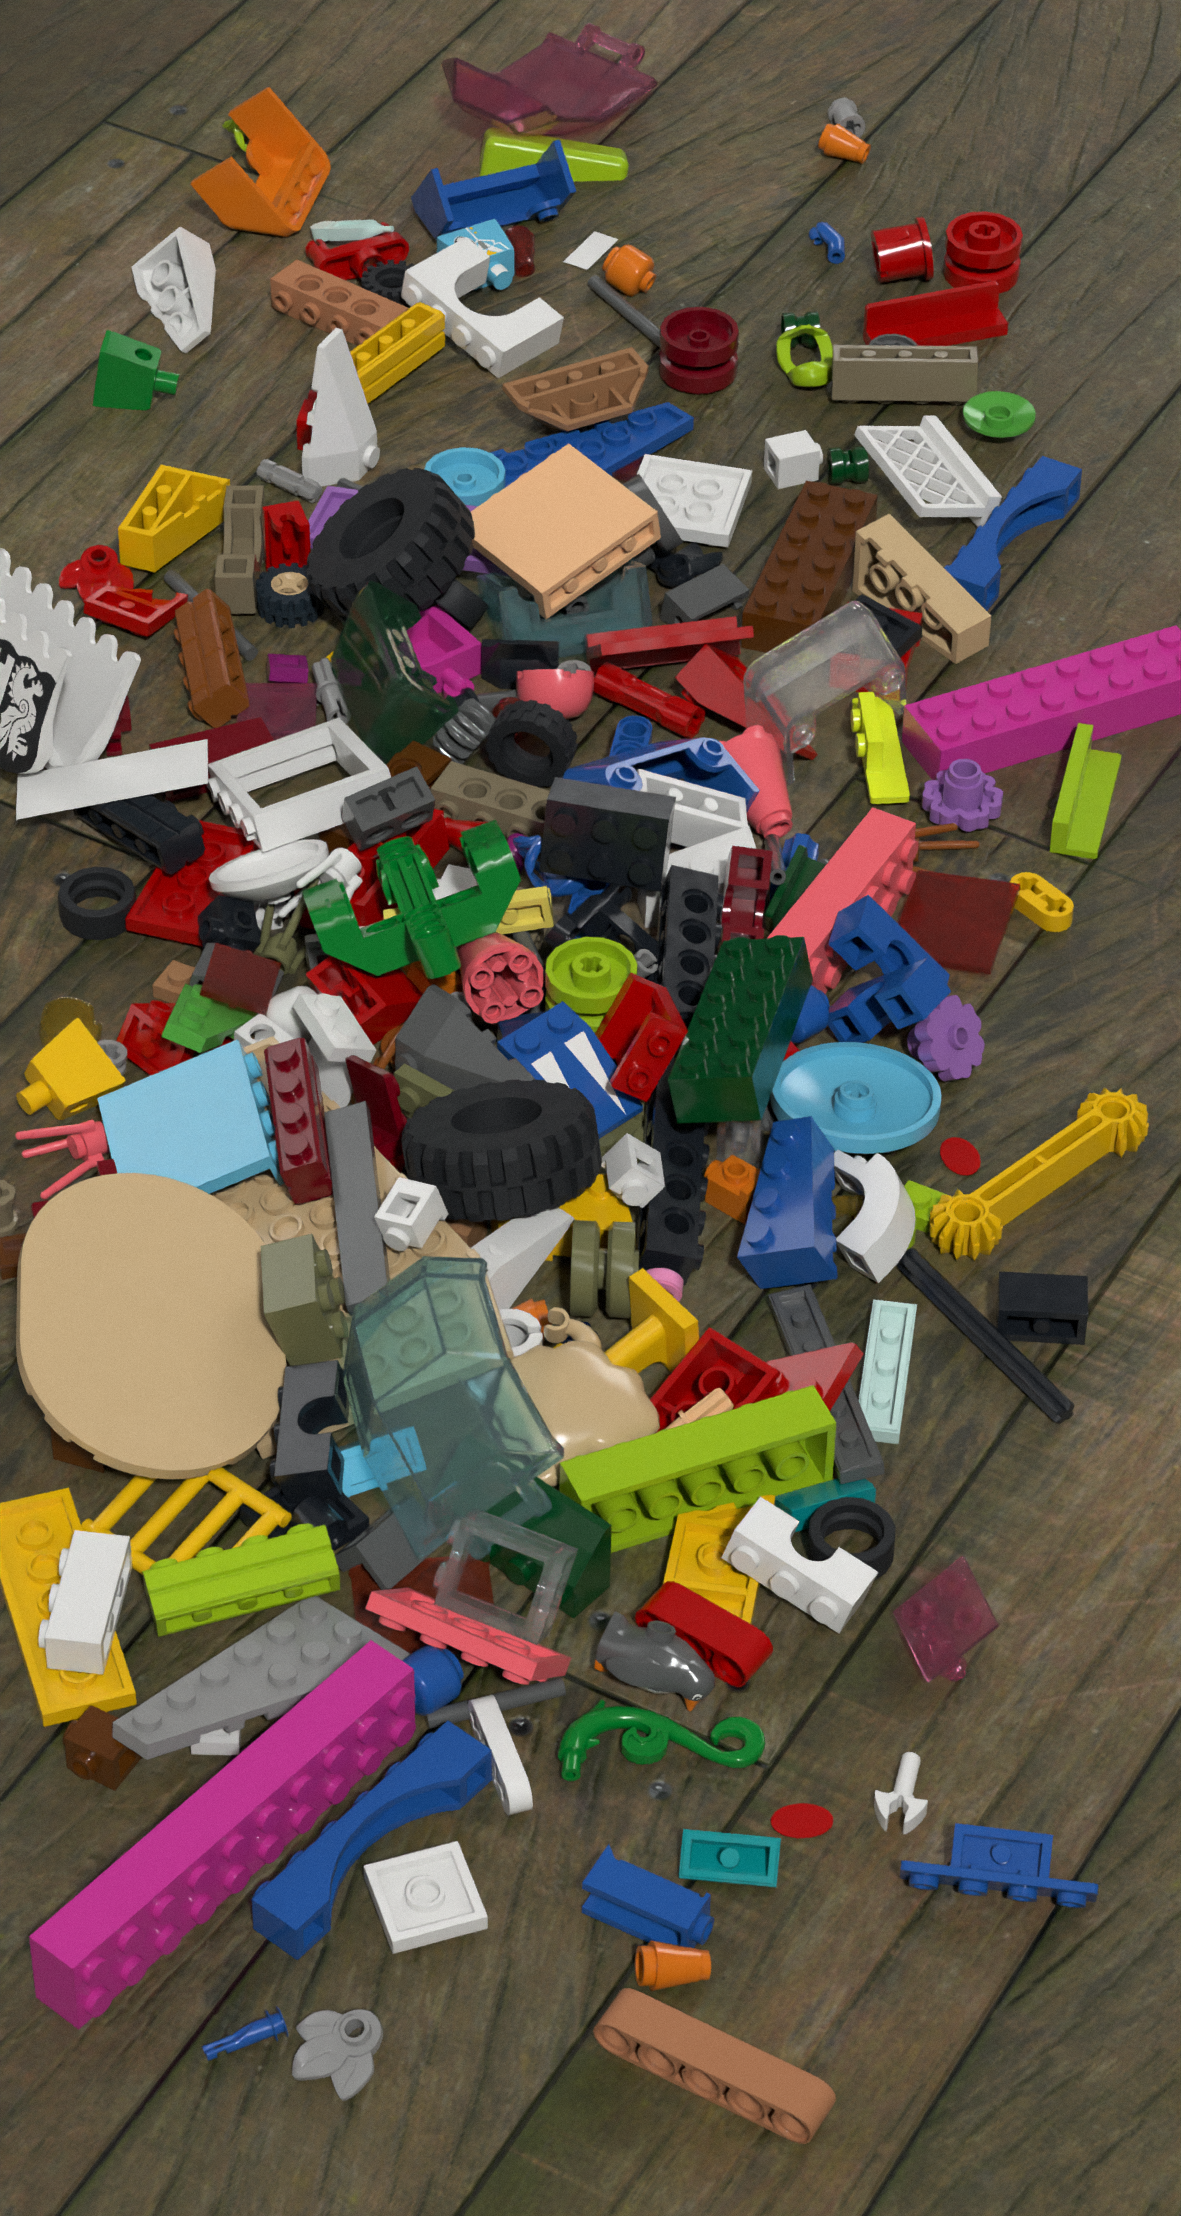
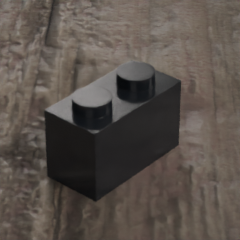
M999 1271L996 1299V1328L1009 1341L1085 1345L1088 1320V1276Z

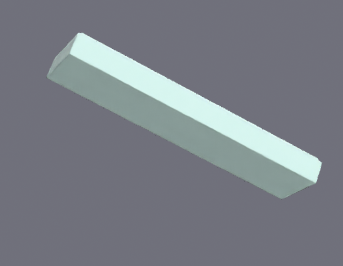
M873 1299L859 1404L875 1442L899 1444L917 1304Z

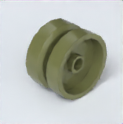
M574 1220L570 1316L593 1317L598 1309L599 1290H606V1311L608 1315L616 1318H631L629 1276L639 1271V1250H635L636 1222L614 1221L609 1227L608 1248H600V1226L596 1221Z

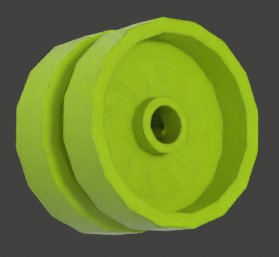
M600 937L577 938L556 947L546 962L545 1012L563 1001L596 1033L630 972L637 975L638 964L632 952L618 942Z

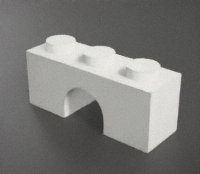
M760 1497L734 1530L721 1558L839 1634L864 1601L878 1571L840 1547L825 1561H811L802 1557L791 1544V1538L799 1521Z

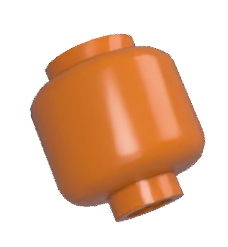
M630 244L624 245L621 248L618 246L613 248L602 267V270L605 272L606 283L628 297H632L640 291L648 292L656 279V274L653 273L654 261L652 257Z

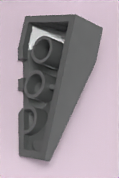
M435 984L427 987L396 1036L395 1071L403 1064H407L454 1091L475 1087L478 1084L488 1082L498 1083L516 1079L532 1081L535 1079L516 1058L507 1060L494 1045L497 1038L488 1029L481 1032L469 1019L471 1011L462 1001Z

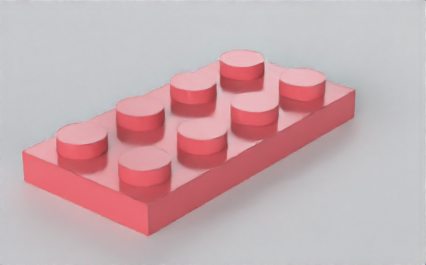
M410 1588L371 1591L365 1608L380 1615L379 1623L399 1631H405L406 1627L421 1633L419 1639L422 1642L441 1649H446L447 1645L462 1651L461 1658L482 1667H487L488 1663L504 1669L503 1677L519 1684L529 1685L530 1681L546 1682L547 1678L565 1676L571 1658Z

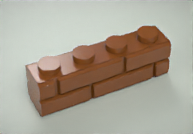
M205 589L193 598V602L188 601L175 610L178 628L174 630V635L182 647V652L178 654V657L187 673L183 677V682L191 694L188 707L199 721L204 719L213 728H217L231 720V715L236 716L248 708L249 698L230 607L211 589Z

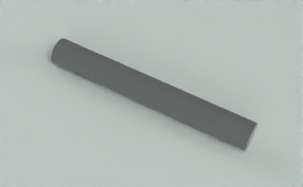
M559 1677L547 1680L546 1682H539L490 1695L495 1697L500 1711H505L565 1696L566 1689L563 1679ZM469 1700L446 1705L432 1714H426L424 1718L427 1728L441 1727L447 1720L451 1723L469 1720Z

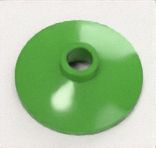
M1003 391L978 394L970 398L963 408L964 421L971 429L980 434L998 438L1013 437L1025 433L1033 426L1036 417L1035 409L1028 400L1017 394Z

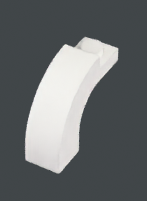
M837 1150L834 1153V1171L837 1181L842 1189L864 1200V1203L857 1217L836 1238V1242L851 1268L879 1283L900 1261L910 1244L915 1228L914 1205L895 1169L882 1155L876 1153L867 1162L861 1156L856 1155L853 1158Z

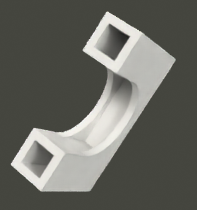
M465 237L407 269L404 275L401 297L410 306L422 302L442 311L445 315V329L442 331L457 346L476 359L481 366L489 370L497 378H500L559 344L564 317L540 297L520 309L503 316L482 315L465 307L458 298L486 283L490 256Z

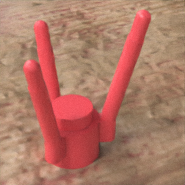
M91 1119L79 1124L31 1129L16 1133L15 1137L18 1140L68 1135L65 1139L24 1150L22 1152L23 1158L69 1148L74 1159L82 1158L85 1161L41 1192L40 1197L42 1199L49 1198L91 1168L97 1167V1161L104 1160L103 1155L109 1153L110 1149L104 1124L101 1121L94 1122Z

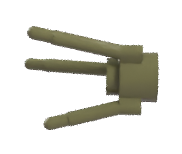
M317 877L310 882L306 889L317 886L319 878ZM303 895L284 933H277L273 937H270L275 904L267 903L261 930V944L254 952L258 959L267 961L284 972L283 976L287 973L295 974L300 963L306 958V945L297 953V943L292 938L307 908Z

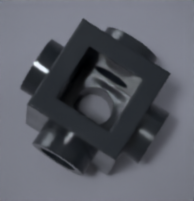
M218 895L197 916L199 937L202 940L203 950L207 943H216L228 946L246 958L261 944V932L257 925L253 901Z

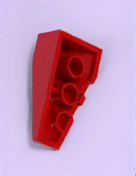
M705 644L675 677L684 687L681 691L682 695L690 703L698 707L703 705L746 728L760 725L764 728L765 732L773 735L779 745L801 756L813 760L818 755L796 726L785 718H779L784 713L783 709L765 695L768 690L739 658Z
M709 1327L650 1399L659 1413L660 1428L658 1431L664 1430L679 1418L678 1412L680 1410L684 1413L716 1388H720L725 1392L733 1403V1409L740 1408L745 1404L759 1402L781 1374L776 1368Z

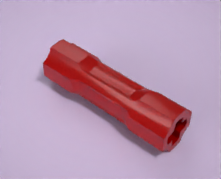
M605 662L598 668L594 678L593 692L620 705H625L688 739L693 738L699 733V729L705 720L704 709L678 696H672L608 662Z

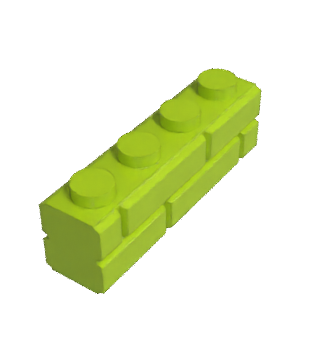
M307 1523L292 1527L287 1531L286 1535L270 1539L265 1535H257L246 1539L239 1547L224 1551L220 1547H210L200 1551L196 1558L181 1562L171 1558L163 1559L154 1563L150 1570L142 1571L145 1593L158 1637L340 1590L339 1569L326 1525L314 1527L312 1524Z

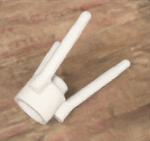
M334 849L327 859L297 881V887L303 889L279 910L278 916L284 918L295 909L303 895L302 891L317 877L319 878L318 885L337 878L338 882L342 881L350 901L354 891L363 882L357 876L362 868L358 858L347 849Z

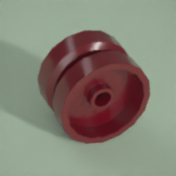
M687 307L668 315L660 326L661 351L659 354V370L661 378L667 385L679 391L693 394L712 393L722 390L733 383L738 369L736 351L739 343V330L737 322L730 315L718 309L707 307Z

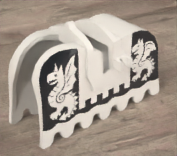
M0 548V767L11 773L29 774L42 770L44 766L47 769L98 760L114 731L125 698L140 665V656L135 652L126 651L118 661L116 656L118 644L114 635L104 634L96 644V625L94 620L89 617H82L74 626V606L68 600L59 601L53 610V591L51 586L46 583H40L32 593V575L29 568L19 566L11 576L10 555L4 548Z

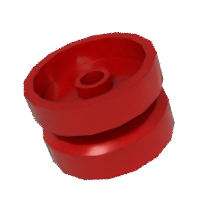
M983 211L957 216L949 223L946 230V254L943 265L945 280L953 288L997 281L1000 286L999 294L1010 290L1017 284L1020 275L1021 261L1019 255L1022 250L1023 240L1021 227L1013 219L998 213Z

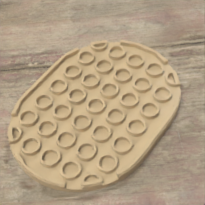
M116 1173L101 1175L73 1184L50 1199L33 1219L19 1254L17 1269L16 1352L19 1372L28 1395L34 1397L45 1414L44 1420L67 1442L73 1441L83 1449L94 1454V1460L126 1473L149 1478L187 1479L205 1476L211 1470L218 1469L227 1464L234 1465L250 1454L271 1429L279 1413L278 1388L284 1386L286 1354L283 1353L264 1315L260 1246L265 1245L257 1232L232 1208L205 1191L184 1182L151 1174Z

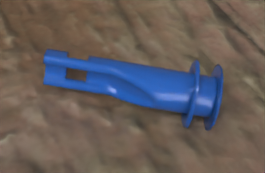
M276 2006L277 2013L269 2015L268 2011L265 2010V2018L246 2025L233 2035L202 2046L207 2061L218 2058L217 2053L224 2050L228 2054L272 2036L278 2042L277 2035L283 2032L288 2038V2030L280 2009Z

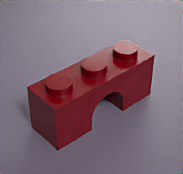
M740 846L731 847L726 860L723 888L724 899L720 917L722 932L717 946V954L724 940L736 937L764 939L765 929H762L765 900L769 891L773 851Z

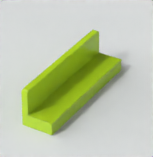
M1078 723L1052 822L1051 853L1096 859L1098 857L1121 764V755L1091 749L1094 725Z

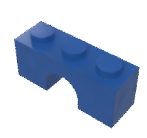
M869 895L838 912L828 945L855 971L875 961L885 975L929 958L945 983L948 984L950 974Z
M925 958L849 988L829 1008L828 1026L839 1042L863 1043L871 1040L890 1022H893L897 1029H901L926 1019L949 995L951 990L929 958Z

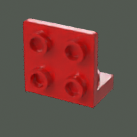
M152 1000L150 1003H131L116 1041L123 1044L127 1049V1058L149 1075H154L192 1059L194 1053L197 1052L161 1037L176 1003H164L158 1000ZM226 1036L225 1039H224V1041H223V1043H222L221 1045H219V1046H217V1047H214V1048H212V1049H209V1050H207V1051H205V1052H209V1051H211V1050H213V1049H216V1048H218V1047H220V1046H223V1045H225V1044H228V1043L234 1041V1039H232V1038L229 1037V1036Z

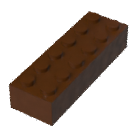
M805 482L743 610L742 627L753 626L754 637L741 640V648L815 663L820 652L816 649L815 638L835 620L853 581L856 531L876 521L878 495L866 493L858 489L831 486L823 482Z

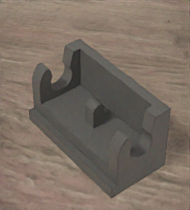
M721 564L666 592L660 619L664 623L676 624L682 623L681 619L683 622L696 621L726 605L733 610H737L742 607L741 602L737 599L743 600L747 598L749 589L724 564Z

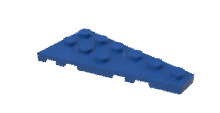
M666 402L629 413L628 419L611 424L608 420L595 423V429L581 433L578 429L564 431L525 442L524 449L507 453L504 449H500L491 453L503 463L506 474L505 487L567 444L573 446L613 477L642 460L645 454L651 455L693 430L694 417Z

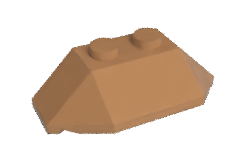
M630 347L502 384V390L520 411L551 430L570 431L632 413L647 377L649 366Z

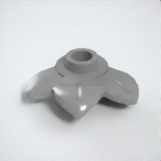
M364 2009L352 2010L344 2015L331 2010H322L307 2016L297 2025L296 2029L299 2035L306 2042L300 2046L294 2057L292 2068L294 2079L304 2081L331 2076L335 2090L342 2101L352 2098L361 2091L374 2074L373 2055L379 2049L383 2039V2027L378 2017ZM364 2027V2031L360 2036L356 2038L349 2037L353 2030Z

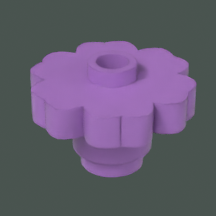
M970 759L955 760L947 770L939 771L936 775V780L925 782L922 795V808L930 812L929 818L933 823L939 825L956 823L960 829L966 832L988 827L989 819L1000 817L1003 802V791L995 787V779L983 773L980 765Z
M957 995L947 996L926 1019L917 1022L916 1026L911 1029L907 1040L909 1051L914 1058L924 1062V1066L931 1073L938 1072L939 1078L944 1082L968 1078L971 1075L972 1067L980 1065L982 1061L985 1043L982 1037L978 1035L981 1029V1020L976 1015L971 1004L962 1005Z

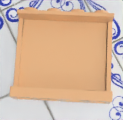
M570 444L548 456L546 460L527 473L522 474L513 483L500 492L495 493L487 501L471 511L475 528V539L472 540L473 547L533 594L536 612L545 619H548L661 538L658 512Z

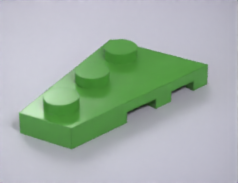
M185 984L161 1037L202 1053L221 1045L226 1036L234 1039V1031L258 1014L216 997V993L208 987L198 984L192 987Z

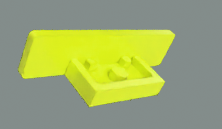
M858 692V698L852 699L851 729L852 732H857L855 737L856 756L862 757L870 803H907L910 799V792L891 698L875 697L874 692Z

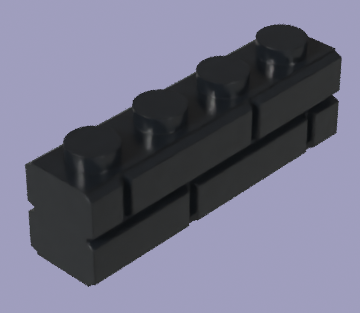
M153 794L73 809L75 816L170 875L183 868L186 861L191 863L203 855L205 851L202 839L204 830L199 820L194 815H183L178 812L172 802L169 800L162 802L155 798Z

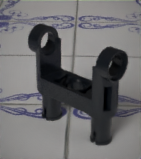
M611 883L601 894L588 897L572 914L567 912L544 938V941L553 949L569 940L575 939L582 931L588 937L606 938L620 944L619 935H625L634 943L635 950H629L633 955L640 949H647L656 957L657 941L621 910L632 898L630 887L627 886L621 893H618L617 890L622 885ZM655 972L645 977V979L654 982Z

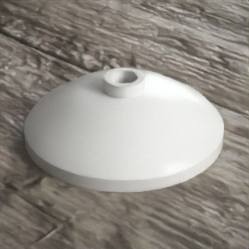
M315 839L297 840L266 852H262L259 849L223 864L211 873L209 881L213 890L228 897L245 901L267 900L268 904L281 903L291 898L290 892L298 889L296 885L298 880L327 859L329 850L326 842Z

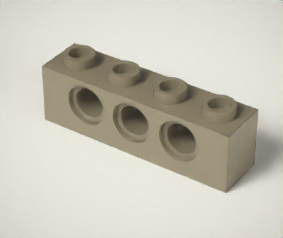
M453 761L448 764L430 789L435 798L434 809L442 810L444 818L484 822L496 819L506 840L513 833H520L526 837L539 835L543 838L549 790Z

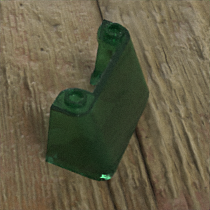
M368 581L358 591L331 657L333 665L331 670L340 683L361 740L386 765L397 752H401L412 741L422 745L426 743L459 712V709L452 696L448 695L444 699L434 690L433 686L437 683L436 677L422 670L407 633V630L412 628L421 619L417 605L377 582Z

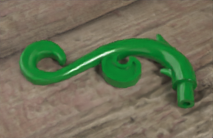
M600 1700L588 1713L581 1715L572 1722L563 1733L558 1750V1759L562 1762V1778L566 1781H576L581 1776V1764L586 1760L587 1750L600 1743L599 1739L595 1738L607 1731L628 1729L622 1736V1754L628 1761L636 1764L649 1765L660 1761L666 1755L670 1740L717 1764L730 1768H746L762 1757L765 1749V1734L760 1726L750 1719L741 1716L729 1717L714 1726L711 1731L710 1741L714 1745H718L722 1739L735 1737L744 1743V1748L736 1751H721L666 1716L637 1707H605L606 1702ZM637 1730L646 1733L649 1736L640 1737L637 1733Z

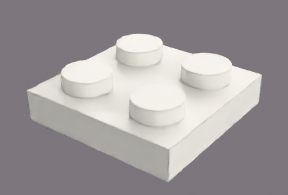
M458 1841L364 1865V1879L393 1954L488 1929V1916Z

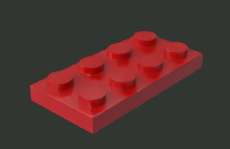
M199 820L204 830L202 835L205 845L204 854L191 863L186 861L185 866L172 875L156 867L125 917L126 930L203 946L202 940L199 937L197 916L218 895H222L212 889L209 876L223 864L260 848L253 840L247 841L243 830L240 828L237 829Z

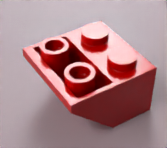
M329 956L305 974L311 989L318 995L324 993L342 997L373 1045L381 1040L388 1031L404 1023L423 995L400 968L376 976L333 956Z

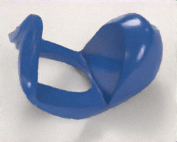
M518 836L513 839L515 848L525 859V871L535 888L547 886V888H550L552 897H561L575 894L587 884V879L539 872L540 862L537 861V857L542 849L543 838L541 836ZM534 869L541 875L544 882L533 872Z

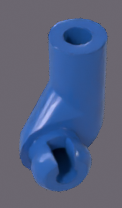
M826 222L817 223L816 227L810 229L809 237L811 240L814 239L815 245H821L824 242L827 244L828 259L831 263L839 264L844 261L845 240L831 225Z

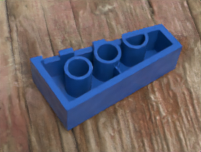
M812 1116L776 1121L772 1125L737 1255L739 1261L760 1289L838 1279L837 1266L833 1262V1252L837 1251L836 1237L832 1229V1220L836 1219V1206L832 1202L831 1192L835 1189L834 1148Z

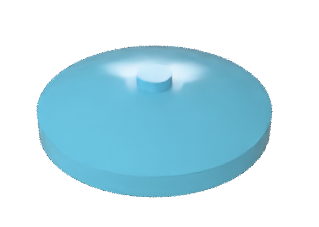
M834 1042L803 1049L783 1061L771 1093V1106L779 1121L812 1116L835 1151L874 1154L899 1150L925 1138L934 1129L939 1120L942 1094L933 1074L921 1063L901 1052L868 1043Z

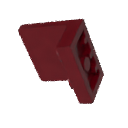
M355 1055L345 1058L356 1103L366 1101L370 1110L374 1146L388 1161L403 1155L401 1139L407 1119L400 1110L397 1098L400 1096V1087L392 1073Z

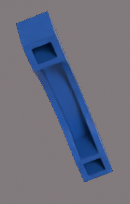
M1042 456L1032 468L1029 467L1025 471L1021 482L1009 490L1006 500L1000 507L996 506L993 509L990 519L985 525H980L977 528L967 546L963 545L960 548L954 562L950 566L946 565L944 567L986 611L999 597L1001 565L998 558L1004 548L1027 530L1066 516L1079 500L1082 469Z
M448 1720L434 1733L426 1734L419 1742L416 1750L403 1762L399 1761L393 1764L387 1771L384 1779L370 1792L365 1791L360 1794L347 1813L338 1821L334 1820L327 1824L320 1837L305 1851L301 1850L293 1855L286 1868L272 1881H266L260 1885L252 1898L253 1929L298 1961L331 1930L332 1909L339 1886L350 1867L363 1852L388 1832L410 1821L435 1813L459 1810L465 1806L492 1780V1749Z

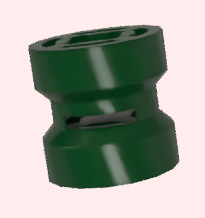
M793 312L782 313L781 334L801 325L810 324L820 328L819 313L807 312L804 316L797 317ZM807 333L800 334L791 339L790 348H795L797 344H805L808 348L819 347L814 336Z
M854 446L851 450L844 451L840 447L828 448L827 473L829 483L831 485L842 484L845 480H853L856 483L867 482L869 477L867 450L863 446Z

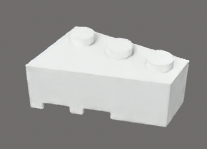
M746 826L669 854L668 868L664 881L671 865L719 875L718 893L723 894L726 860L731 847L740 846L756 849L750 827ZM638 888L637 902L645 928L658 927L660 891Z

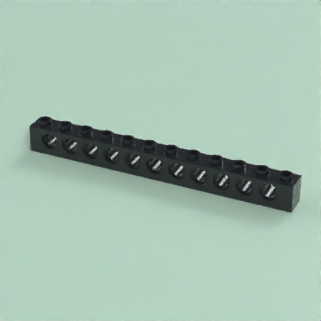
M671 865L660 891L656 947L657 962H655L658 968L655 971L654 983L667 988L688 1030L718 955L714 952L720 941L722 924L716 923V918L721 913L724 895L718 893L719 875ZM681 1043L646 1102L643 1143L660 1152L665 1187L643 1208L639 1206L636 1250H639V1270L642 1268L645 1271L652 1268L670 1269L678 1273L683 1279V1285H686L692 1270H699L704 1255V1245L698 1244V1236H701L706 1220V1211L700 1210V1203L705 1198L708 1186V1178L702 1177V1170L705 1169L709 1157L710 1146L709 1144H704V1137L708 1134L711 1122L677 1123L668 1078L682 1046Z

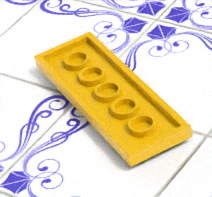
M69 1487L0 1503V1587L43 1727L80 1719L90 1705L105 1712L137 1705L136 1692L116 1630L104 1675L47 1668L46 1649L39 1648L38 1638L41 1622L43 1619L49 1620L51 1616L49 1611L50 1590L53 1583L60 1584L62 1577L59 1575L61 1551L63 1548H70L74 1530L83 1531Z

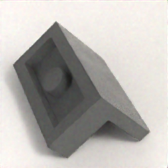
M413 1496L388 1509L335 1554V1558L342 1572L362 1563L380 1589L388 1590L445 1542V1537L418 1499Z

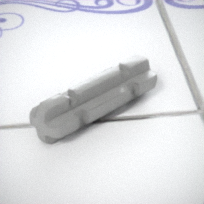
M269 459L262 460L256 470V474L261 480L270 484L274 483L276 487L293 495L302 496V499L308 502H317L322 494L323 488L318 482L310 478L305 479L303 475L282 465L277 466V463Z

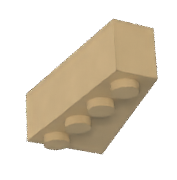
M890 514L856 531L852 588L855 594L858 596L863 594L888 608L923 613V637L921 640L955 664L989 646L991 615Z

